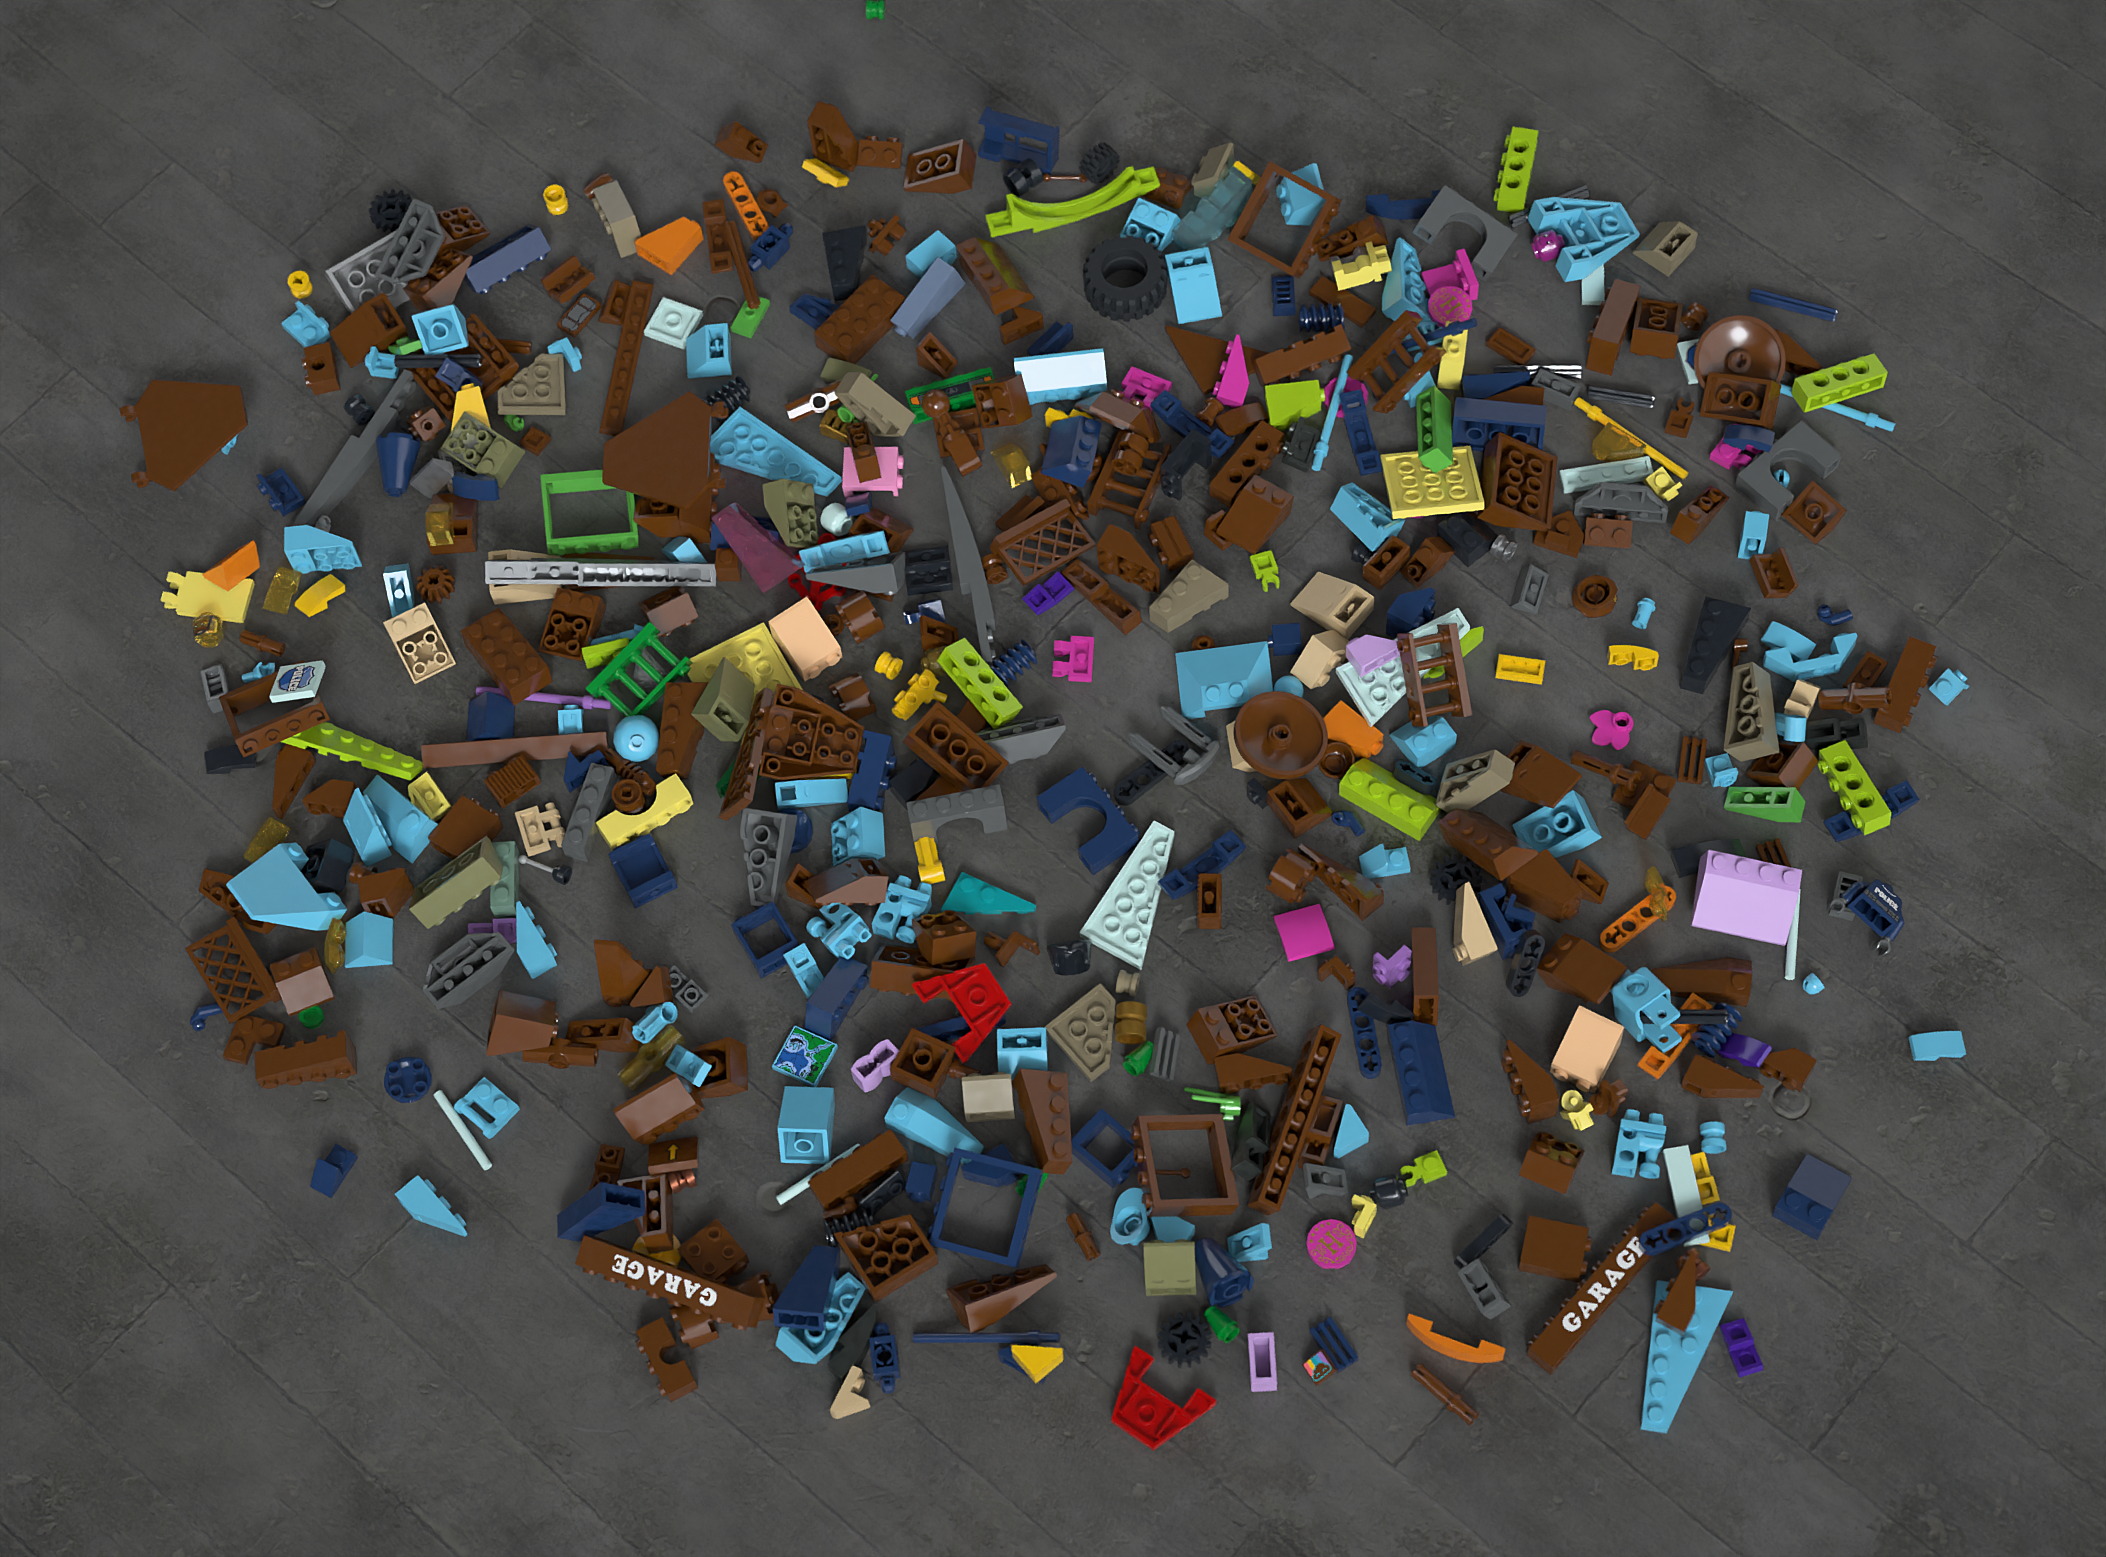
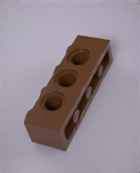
M1262 420L1209 484L1210 496L1231 508L1249 481L1255 475L1259 476L1262 471H1267L1275 455L1281 454L1284 444V433Z

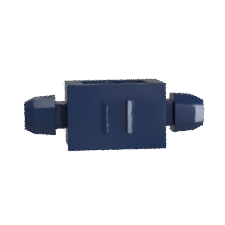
M785 223L778 229L770 225L750 246L752 256L748 260L751 271H758L762 266L770 270L790 249L789 238L793 234V227Z
M882 1322L877 1323L874 1327L875 1338H869L870 1355L875 1381H880L883 1393L889 1394L893 1393L896 1389L895 1379L901 1378L900 1361L895 1335H890L888 1325ZM885 1349L887 1354L891 1355L890 1360L887 1361V1367H884L883 1362L879 1361V1357L883 1355L882 1350Z

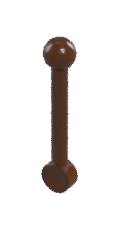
M1048 173L1043 175V181L1045 182L1050 180H1079L1085 183L1087 181V178L1082 173L1079 176H1054Z
M1183 1168L1182 1170L1155 1169L1157 1175H1181L1184 1179L1189 1178L1191 1173L1188 1168Z

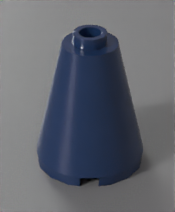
M387 433V437L381 438L382 434L376 437L375 443L383 489L388 493V496L401 497L407 491L421 441L419 438L415 441L412 435L404 433Z
M1203 1237L1195 1242V1262L1209 1303L1213 1307L1216 1304L1218 1308H1223L1243 1298L1241 1293L1246 1288L1250 1291L1254 1284L1251 1273L1213 1238Z

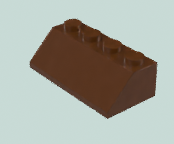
M973 237L955 245L960 266L994 316L1034 299L1033 293L998 244Z
M710 452L709 476L714 472H721L720 462L716 461L715 454ZM708 487L687 510L682 508L679 510V524L683 537L690 538L693 543H711L712 523L714 522V515L718 514V503L715 501V495H719V488Z
M938 701L903 741L904 744L960 792L990 786L1009 763Z
M1456 808L1438 821L1446 843L1500 881L1538 855L1536 849L1482 812Z
M882 943L872 960L870 988H877L881 992L897 991L903 995L917 994L911 985L914 982L932 979V977L954 973L957 970L972 967L975 965L976 957L931 965L921 955L918 948ZM946 990L932 998H945L953 1002Z

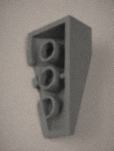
M905 552L876 556V559L868 562L862 561V558L856 559L853 562L847 563L844 567L842 563L812 568L806 574V579L872 593L884 592V595H893L904 585Z
M751 808L743 809L740 835L745 849V853H743L744 861L747 862L748 868L747 880L751 905L760 906L774 902L776 906L794 841L797 815Z

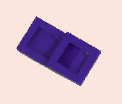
M1057 572L1042 586L1038 584L1022 600L1038 616L1063 600L1074 588Z
M1732 1033L1731 1036H1726V1043H1721V1049L1716 1050V1052L1722 1058L1738 1059L1743 1066L1759 1067L1772 1048L1768 1044L1754 1038Z
M1742 1318L1720 1325L1726 1348L1738 1377L1762 1371L1763 1364L1753 1344L1754 1338L1745 1319Z

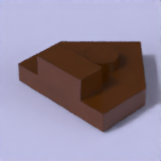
M1569 510L1552 517L1551 529L1549 531L1538 530L1533 545L1577 558L1585 535Z

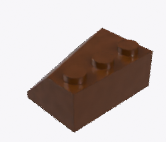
M911 1214L882 1221L880 1224L869 1227H858L856 1230L845 1233H834L850 1265L875 1303L939 1264L936 1252Z

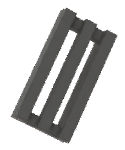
M1163 1027L1156 1029L1149 1074L1167 1082L1174 1079L1180 1041L1179 1034H1173L1170 1030L1165 1031ZM1165 1038L1164 1047L1162 1051L1163 1039Z

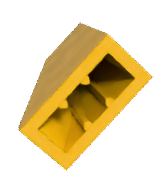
M474 383L461 386L462 391H458L456 396L451 431L464 411L491 428L480 387H475Z

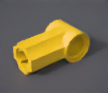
M919 838L918 841L914 842L919 862L918 870L921 883L934 884L945 881L942 863L938 859L934 838Z

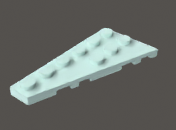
M1459 608L1408 633H1413L1414 639L1437 633V624L1457 623L1459 639H1461L1470 630V625ZM1439 642L1415 648L1417 662L1442 655ZM1400 656L1361 678L1350 662L1336 668V674L1370 728L1406 693ZM1425 669V670L1419 671L1420 679H1421L1430 669Z
M1153 821L1080 931V937L1090 940L1092 944L1140 970L1142 969L1161 892V887L1157 882L1165 876L1175 835L1173 830L1156 821Z

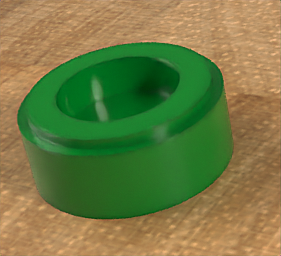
M313 1006L299 1013V1020L305 1028L315 1029L323 1023L324 1013L319 1006Z

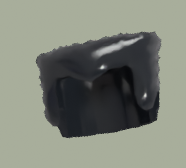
M1073 940L1047 945L1046 950L1049 953L1048 955L1056 974L1062 976L1084 973L1090 968L1092 946L1090 940Z

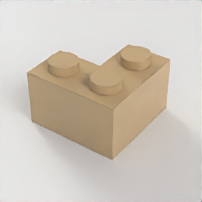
M1334 629L1312 635L1290 673L1310 689L1324 686L1330 678L1329 673L1332 668L1348 662L1346 658V645L1350 641Z

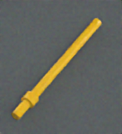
M1580 397L1575 400L1574 405L1586 412L1587 416L1593 421H1599L1682 480L1688 475L1686 470L1603 414L1602 409L1596 405H1590Z

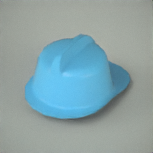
M1128 1189L1120 1195L1116 1202L1110 1234L1111 1238L1118 1244L1130 1243L1138 1246L1139 1242L1144 1240L1150 1231V1222L1146 1214L1145 1204H1142V1189Z

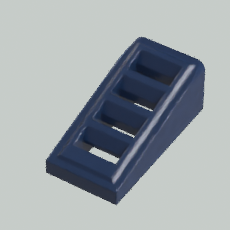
M1294 276L1272 277L1273 316H1295ZM1276 283H1289V285H1276ZM1277 289H1290V291H1277ZM1290 295V297H1277V296ZM1290 301V303H1278V302Z

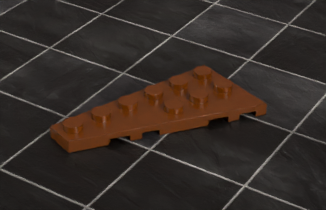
M766 687L756 694L749 723L746 727L718 818L725 821L734 815L736 816L740 810L745 809L753 801L758 769L763 758L761 753L773 691Z

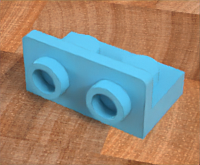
M298 300L295 303L298 310L281 323L283 328L304 347L324 343L331 337L328 331V323L324 318H318L308 304L304 306Z

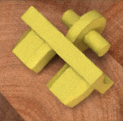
M1569 1090L1563 1093L1561 1105L1565 1110L1560 1112L1562 1118L1570 1120L1575 1130L1581 1131L1594 1125L1588 1113L1593 1111L1591 1103L1583 1102L1581 1094L1577 1091Z

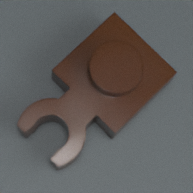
M1679 398L1676 406L1677 411L1671 410L1664 433L1686 439L1693 421V415L1690 414L1693 412L1694 402L1691 401L1689 407H1683V398Z

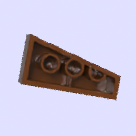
M1342 324L1326 333L1323 331L1308 338L1306 341L1301 340L1288 346V348H1282L1257 358L1251 363L1261 387L1281 384L1280 380L1288 377L1289 380L1301 376L1300 372L1308 369L1309 372L1320 369L1323 362L1329 361V364L1342 360L1341 355L1351 350Z
M346 1030L338 1031L337 1036L328 1038V1035L318 1036L317 1041L312 1043L304 1040L297 1041L293 1044L292 1048L282 1045L255 1052V1076L261 1088L274 1089L278 1085L284 1084L295 1086L306 1081L323 1082L327 1078L334 1077L345 1079L350 1077V1075L357 1074L356 1047Z
M1020 1069L1012 1080V1084L1018 1093L1020 1109H1023L1026 1119L1025 1126L1031 1135V1145L1038 1168L1044 1171L1043 1173L1064 1175L1072 1163L1067 1073Z

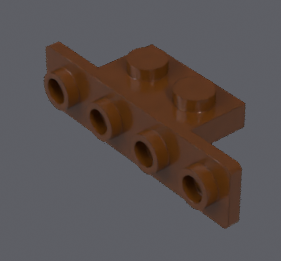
M1041 443L1039 448L1042 454L1045 455L1047 445ZM1042 467L1031 475L1047 508L1066 498L1077 517L1084 520L1090 518L1086 511L1088 509L1087 505L1077 494L1078 488L1076 485L1041 474Z

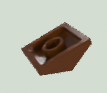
M1812 481L1783 512L1782 516L1816 545L1835 529L1847 510Z

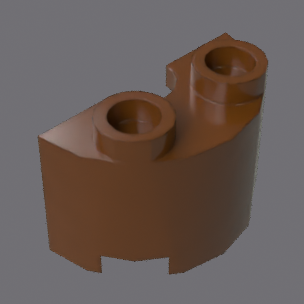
M858 672L829 686L833 697H838L842 702L839 704L842 714L848 715L853 721H857L877 711L875 703L872 702L869 696V689L861 675H858Z
M684 1304L681 1307L673 1305V1307L669 1308L674 1322L679 1320L682 1326L678 1332L683 1344L688 1342L691 1350L719 1338L714 1323L710 1319V1314L703 1312V1315L690 1312L688 1310L689 1306Z

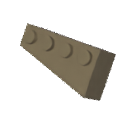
M1754 662L1733 667L1724 751L1740 762L1779 753L1770 674Z

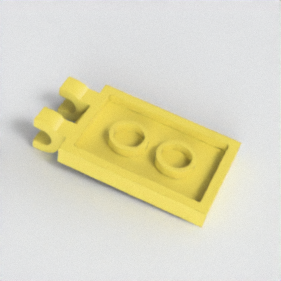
M187 571L186 577H183L180 574L168 572L166 580L171 582L170 588L179 590L177 596L169 592L162 593L161 601L165 602V608H176L177 614L209 619L210 615H213L212 619L244 623L255 585L252 579H244L227 592L205 579L202 575L203 573Z

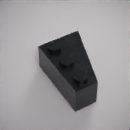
M865 225L822 233L834 301L846 300L858 289L865 246H867L868 241Z

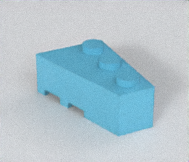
M1349 483L1340 488L1330 508L1372 552L1379 549L1391 535L1397 537L1405 522L1404 518L1393 519L1391 509L1354 483Z

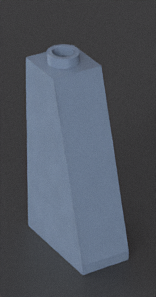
M937 257L890 320L895 326L894 330L902 337L908 335L914 339L962 289L966 283L954 267Z

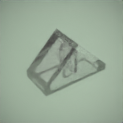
M645 649L641 651L642 656L664 677L668 675ZM635 663V682L641 688H656L658 684Z

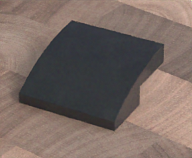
M948 546L903 551L905 552V575L908 596L953 590Z

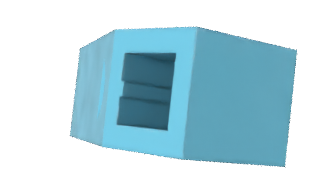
M846 779L796 780L775 783L777 807L779 810L846 803L848 799Z
M520 901L516 902L517 953L530 977L534 979L557 966L554 959L557 953L551 943L546 945L543 938L546 935L541 926L533 924L532 920L535 917L529 907L524 908Z
M417 1175L395 1193L399 1202L415 1220L464 1237L468 1235L464 1229L465 1221L458 1213L453 1215L449 1211L451 1206L443 1196L438 1198L433 1193L436 1189L428 1179L423 1181Z

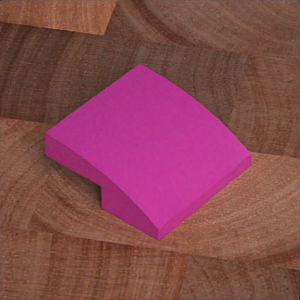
M1320 904L1274 916V923L1280 935L1288 962L1335 949Z

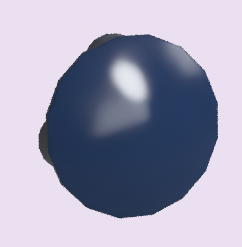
M404 1057L390 1062L387 1065L384 1076L386 1092L392 1099L400 1103H412L420 1100L427 1094L432 1082L430 1068L423 1059L415 1057Z

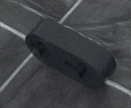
M1398 761L1392 772L1396 780L1421 794H1431L1436 784V779L1406 761Z

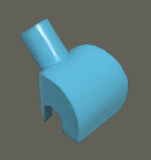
M262 662L258 663L253 672L242 675L243 682L256 681L274 673L275 663H268L267 665H262Z

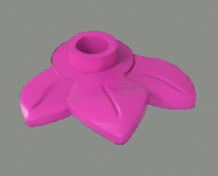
M1601 710L1589 717L1590 721L1598 727L1593 734L1592 743L1600 746L1611 743L1616 750H1620L1628 744L1629 732L1633 729L1634 724L1629 714L1625 712L1614 714L1608 710ZM1620 722H1622V723H1624L1626 726L1621 727V726H1618L1617 724L1620 723Z

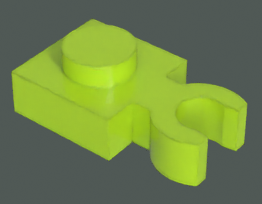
M1272 550L1249 556L1256 580L1263 578L1262 589L1267 592V583L1273 582L1276 589H1278L1279 578L1275 575L1278 574V567Z
M1437 1150L1414 1159L1415 1167L1404 1166L1400 1169L1401 1175L1406 1173L1412 1175L1411 1179L1405 1181L1407 1187L1413 1186L1417 1179L1420 1178L1426 1184L1447 1175V1170Z

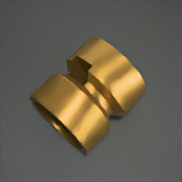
M1127 1001L1116 1006V1021L1118 1023L1115 1025V1040L1117 1042L1136 1045L1146 1041L1147 1028L1144 1023L1147 1019V1006L1145 1004Z

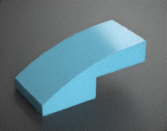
M1774 621L1770 623L1761 638V641L1770 648L1788 647L1791 657L1795 661L1808 659L1816 646L1815 643L1798 632Z
M805 943L783 956L805 996L809 999L824 980V977Z
M1961 1031L1930 1032L1908 1037L1913 1060L1935 1061L1939 1057L1961 1058L1966 1054Z
M676 1044L665 1063L672 1071L683 1076L698 1087L701 1086L712 1067L703 1059Z

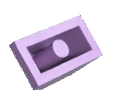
M1364 635L1361 638L1356 637L1346 645V658L1360 678L1400 656V652L1397 649V641L1371 635Z

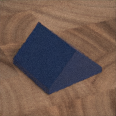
M487 691L470 701L467 741L514 737L515 706L510 700Z

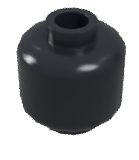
M1396 1174L1376 1178L1373 1182L1374 1189H1370L1371 1199L1374 1201V1204L1378 1203L1384 1210L1404 1204L1405 1197H1408V1190L1402 1177L1399 1178Z

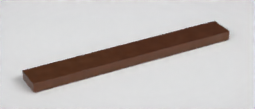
M632 280L599 431L601 434L617 436L623 431L654 288L653 284Z
M607 730L421 745L423 768L508 762L512 758H519L520 755H523L527 761L567 758L569 751L574 757L587 756L598 750L603 755L605 752L609 754L607 751L609 749Z

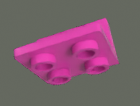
M1465 249L1456 251L1453 264L1422 272V278L1429 296L1436 289L1443 286H1455L1465 291L1471 300H1475L1478 297L1479 284Z

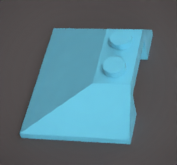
M1267 641L1175 653L1182 716L1186 719L1206 717L1205 711L1243 706L1254 696L1273 691Z

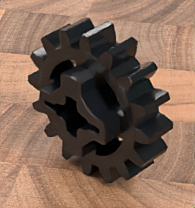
M392 189L389 194L383 191L384 196L376 195L377 202L371 201L372 208H369L371 221L377 229L382 228L384 233L388 229L393 233L395 229L399 228L413 200L409 193L404 195L403 190L396 193Z
M1453 855V860H1449L1445 856L1443 864L1439 861L1436 862V869L1431 871L1430 885H1433V894L1439 892V901L1445 898L1446 905H1449L1451 901H1455L1456 905V890L1467 882H1470L1475 896L1477 895L1476 892L1481 891L1480 884L1483 878L1479 876L1480 868H1473L1475 862L1470 861L1467 863L1466 856L1458 860L1457 855Z
M1180 1312L1175 1320L1169 1316V1324H1161V1329L1164 1332L1157 1333L1158 1339L1161 1340L1157 1342L1158 1348L1163 1349L1161 1356H1169L1168 1363L1170 1365L1177 1361L1178 1368H1181L1183 1363H1187V1366L1191 1368L1192 1361L1194 1360L1200 1364V1356H1208V1351L1205 1348L1212 1347V1342L1209 1341L1212 1338V1334L1208 1331L1205 1332L1208 1329V1324H1200V1316L1191 1319L1190 1312H1188L1186 1318H1183ZM1192 1327L1199 1332L1201 1337L1192 1331ZM1183 1337H1188L1185 1344L1181 1343ZM1168 1343L1177 1349V1353L1169 1347Z

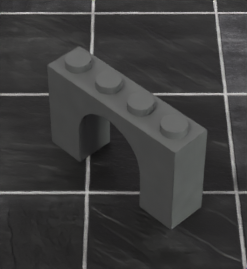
M1444 185L1412 233L1431 245L1446 224L1455 221L1469 224L1477 231L1481 241L1480 251L1472 261L1471 266L1475 276L1486 282L1518 234L1513 232L1509 226L1497 221L1491 214L1479 209L1472 201L1460 196L1456 190Z
M1800 421L1796 426L1791 425L1785 431L1783 437L1780 439L1776 438L1773 441V446L1769 453L1766 451L1764 453L1759 452L1750 465L1743 466L1737 472L1735 487L1776 521L1792 504L1794 495L1775 480L1770 468L1782 460H1796L1806 465L1823 480L1839 466L1842 455L1804 422Z
M1000 784L906 803L914 842L918 841L919 838L929 837L934 838L935 843H938L937 829L942 824L958 818H976L981 820L984 834L1008 829Z

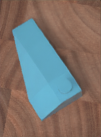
M1400 237L1396 241L1391 260L1392 271L1388 272L1382 295V312L1393 321H1396L1405 310L1417 312L1423 319L1421 322L1432 321L1428 314L1429 299H1426L1424 290L1427 288L1418 273L1421 271L1416 250Z
M377 774L363 791V794L368 795L393 848L410 863H413L428 845V837L438 826V823Z
M909 1087L896 1096L884 1117L888 1129L947 1157L950 1152H954V1148L982 1154L985 1148L939 1102ZM961 1158L960 1163L965 1165L972 1160Z
M847 1272L836 1282L825 1330L781 1327L776 1346L795 1362L816 1364L834 1348L866 1290L865 1286Z

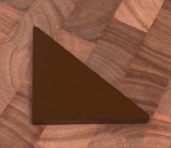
M1166 326V334L1203 396L1213 392L1216 382H1221L1223 374H1219L1223 361H1228L1230 354H1227L1226 350L1229 342ZM1242 345L1247 375L1255 373L1252 361L1270 353Z

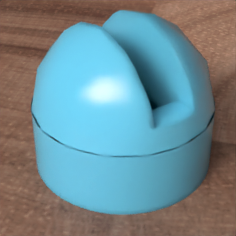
M1776 470L1772 476L1778 482L1779 476H1783V482L1779 483L1786 488L1790 481L1788 472Z
M1813 973L1808 975L1802 984L1803 989L1810 995L1817 994L1824 989L1822 982Z

